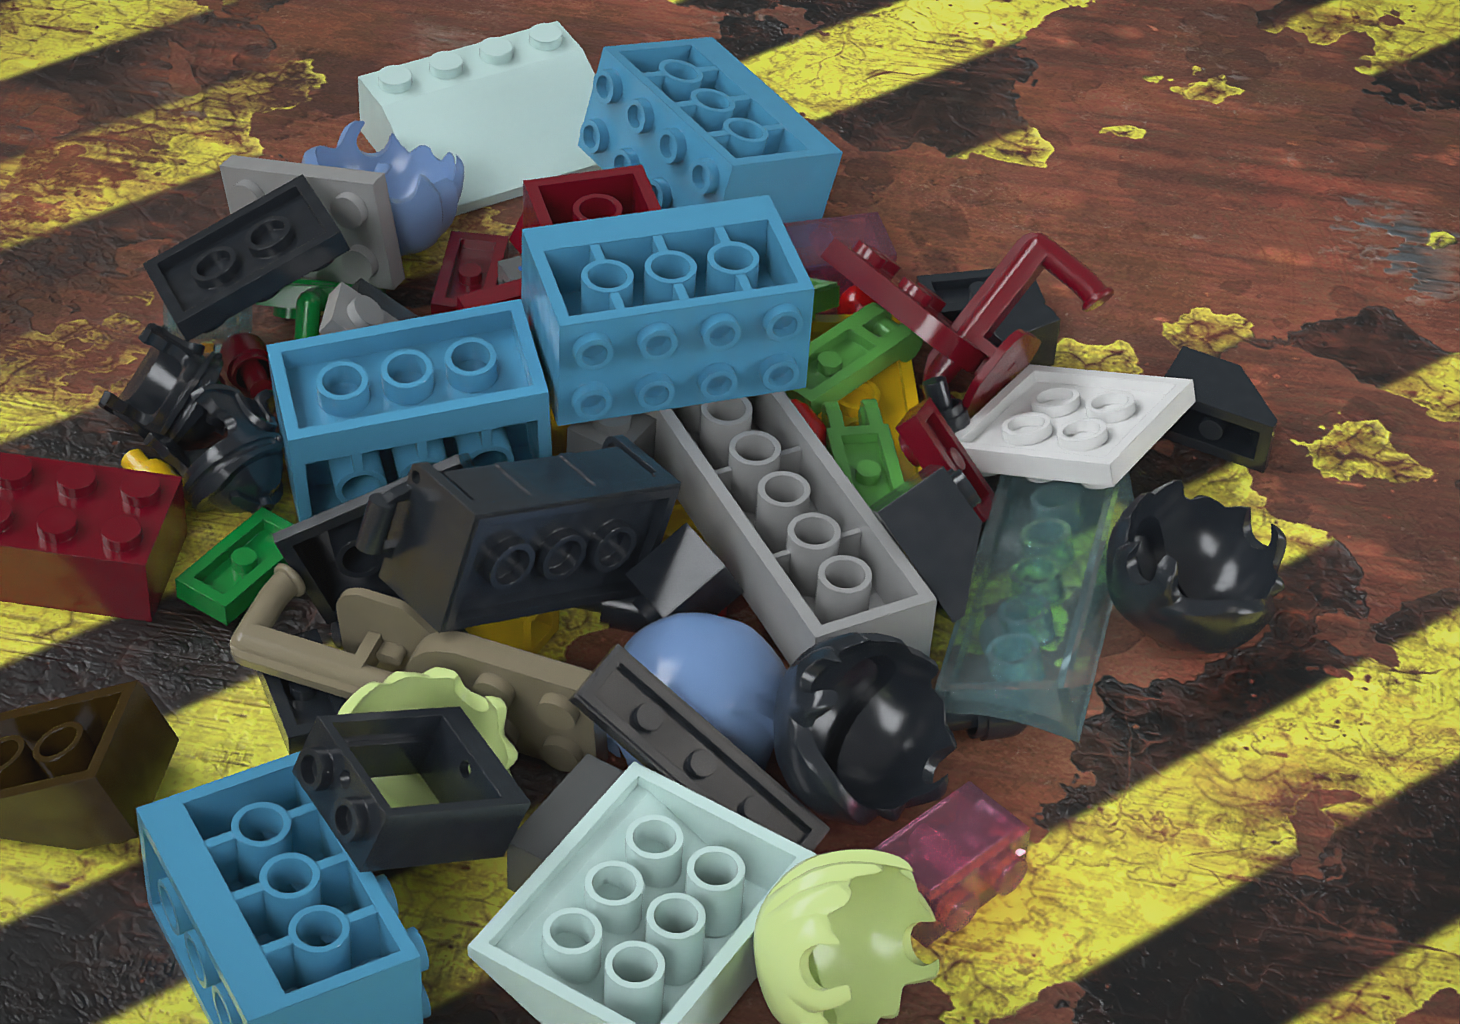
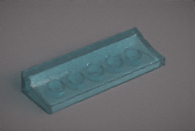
M1129 471L1114 487L1105 489H1088L1081 483L1055 480L1045 483H1034L1028 481L1026 477L1001 474L990 508V516L986 521L975 557L965 616L955 622L935 686V690L944 695L946 713L983 715L1011 720L1079 743L1113 606L1106 582L1108 542L1117 520L1134 500Z

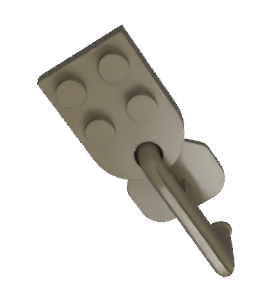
M279 563L274 568V575L255 597L234 631L229 643L232 657L236 663L244 667L349 699L358 689L369 682L383 683L388 676L396 671L424 673L434 667L450 669L459 675L464 686L471 692L484 698L485 696L499 697L505 702L507 706L504 728L505 736L514 745L518 753L543 760L551 767L564 772H571L587 753L604 762L608 759L607 733L569 701L571 696L590 675L591 670L464 632L447 631L438 633L405 601L364 588H349L345 590L336 603L343 650L272 629L293 597H301L306 592V586L301 576L292 567L284 563Z

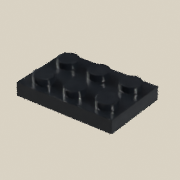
M302 174L143 263V266L186 342L202 333H209L218 329L227 319L255 303L273 298L280 289L310 272L326 268L335 258L351 249L340 229Z

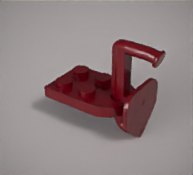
M1038 232L1025 234L1017 240L954 322L940 313L946 306V303L920 282L915 283L905 275L899 280L895 275L901 267L875 246H869L859 238L852 246L835 237L820 256L933 347L928 355L923 381L932 377L945 376L949 386L962 368L975 376L962 400L963 406L968 409L970 419L1028 366L1040 347L1041 340L1023 329L1014 331L999 347L990 341L989 338L1044 269L1070 288L1081 299L1084 312L1098 308L1114 295V289L1106 287L1086 265L1049 236ZM922 386V394H923L924 400H926L925 393H924V389H923V386Z

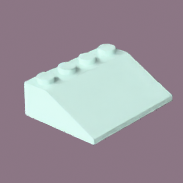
M558 21L540 23L526 30L501 37H490L476 44L451 51H440L426 58L401 65L386 66L379 71L358 76L360 121L365 122L361 133L376 152L385 148L389 136L393 133L408 152H411L419 145H426L431 148L433 155L440 160L448 152L453 154L455 164L456 154L462 160L464 165V182L455 216L523 196V180L603 170L578 146L580 129L585 119L595 73L583 49Z
M634 761L467 946L468 956L541 1024H720L757 978L753 947L754 929L763 901L786 872L801 861L817 854Z

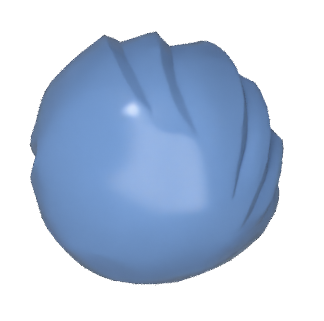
M364 121L349 123L343 129L336 148L319 145L310 148L304 153L302 163L385 173L401 256L416 254L430 248L453 223L464 182V165L457 154L455 164V158L451 152H448L440 160L433 155L431 148L426 145H419L411 152H408L393 133L389 136L388 143L381 151L365 153L357 146V136L365 124Z
M694 612L670 615L648 624L635 633L626 643L624 649L765 771L774 748L773 717L779 684L787 671L782 660L765 639L752 627L740 621L707 613ZM607 734L608 750L612 754L621 757V750L628 767L634 761L641 764Z

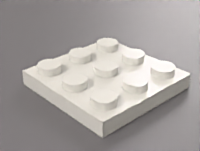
M1029 364L970 419V424L966 428L956 432L955 435L983 477L1003 474L1026 477L1028 481L1034 483H1045L1055 480L1081 483L1088 489L1114 487L1196 402L1193 379Z

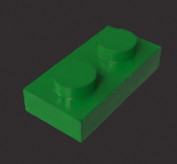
M261 507L175 578L177 598L227 626L250 607L259 591L274 575V568L279 563L288 565L275 545L272 534L294 524Z

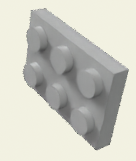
M231 155L219 166L230 214L302 174L304 175L340 229L351 250L335 258L326 268L310 272L302 278L355 284L360 278H363L376 288L394 290L405 279L385 173Z

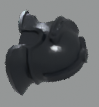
M149 323L138 337L141 342L151 346L148 353L120 396L117 397L111 392L104 391L98 405L125 421L144 440L149 432L169 437L176 443L194 442L206 438L214 431L224 436L228 431L225 423L209 415L203 406L194 402L191 398V393L201 386L208 384L226 385L225 380L220 375L224 365L222 354L212 351L206 358L203 356L204 345L186 342V340L172 334L170 328L165 325L161 327L155 323Z
M208 384L192 392V400L203 406L209 415L223 421L228 429V436L215 445L186 451L182 450L171 438L158 433L149 432L145 438L144 443L146 446L152 447L163 460L179 471L186 482L183 487L184 499L192 503V508L198 512H210L218 508L225 512H250L253 515L261 507L272 511L281 500L283 495L282 448L284 447L283 436L275 431L278 424L275 421V416H273L276 407L273 390L264 389L254 399L246 398L239 389L224 384Z

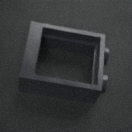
M460 706L317 716L292 770L301 787L305 790L359 872L504 857L531 804ZM469 765H470V768H471V773H470V774H469V770H468V766H469ZM420 774L440 803L391 808L371 778Z

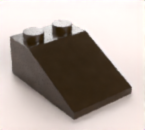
M139 680L0 713V839L83 850L111 843L121 844L139 837L136 808L154 801L179 742L178 736Z

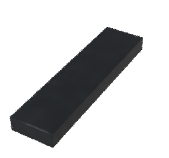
M619 644L610 649L569 699L573 705L645 767L812 852L831 829Z

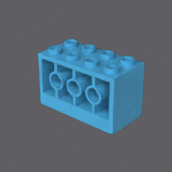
M713 37L603 47L578 146L603 170L642 164L661 209L770 195L797 253L812 251L843 154L837 146Z
M770 195L522 229L521 301L549 391V404L558 426L806 388L815 288Z
M521 299L266 345L279 433L283 436L284 442L282 451L298 522L408 476L413 463L428 462L433 465L461 453H469L476 467L493 465L498 462H515L552 456L549 391Z
M301 751L136 808L148 904L209 1024H423V1019L431 1016V1006L422 983L421 973L429 969V957L424 941L415 927L405 929L398 918L397 899L387 877L384 874L375 877L372 871L359 872L305 790L301 787L292 773Z

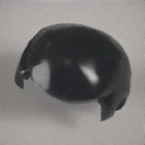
M1172 480L1152 492L1140 494L1117 520L1107 547V589L1112 603L1118 612L1132 625L1157 642L1191 653L1215 654L1227 652L1255 637L1275 615L1276 609L1273 597L1283 591L1286 586L1283 579L1279 576L1278 570L1285 553L1287 539L1283 531L1271 523V541L1269 546L1262 544L1252 533L1251 507H1225L1217 500L1204 495H1198L1193 499H1189L1184 495L1182 480Z
M858 632L847 633L821 641L807 649L795 660L783 676L776 695L773 717L774 749L778 766L789 789L804 806L818 815L833 821L855 826H866L878 816L895 822L900 818L905 808L937 801L945 795L949 782L948 774L933 783L934 772L938 764L957 748V743L952 731L945 724L944 695L932 688L931 681L939 671L936 661L921 651L907 646L899 638L879 633Z

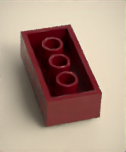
M0 452V601L152 622L188 533L182 476Z

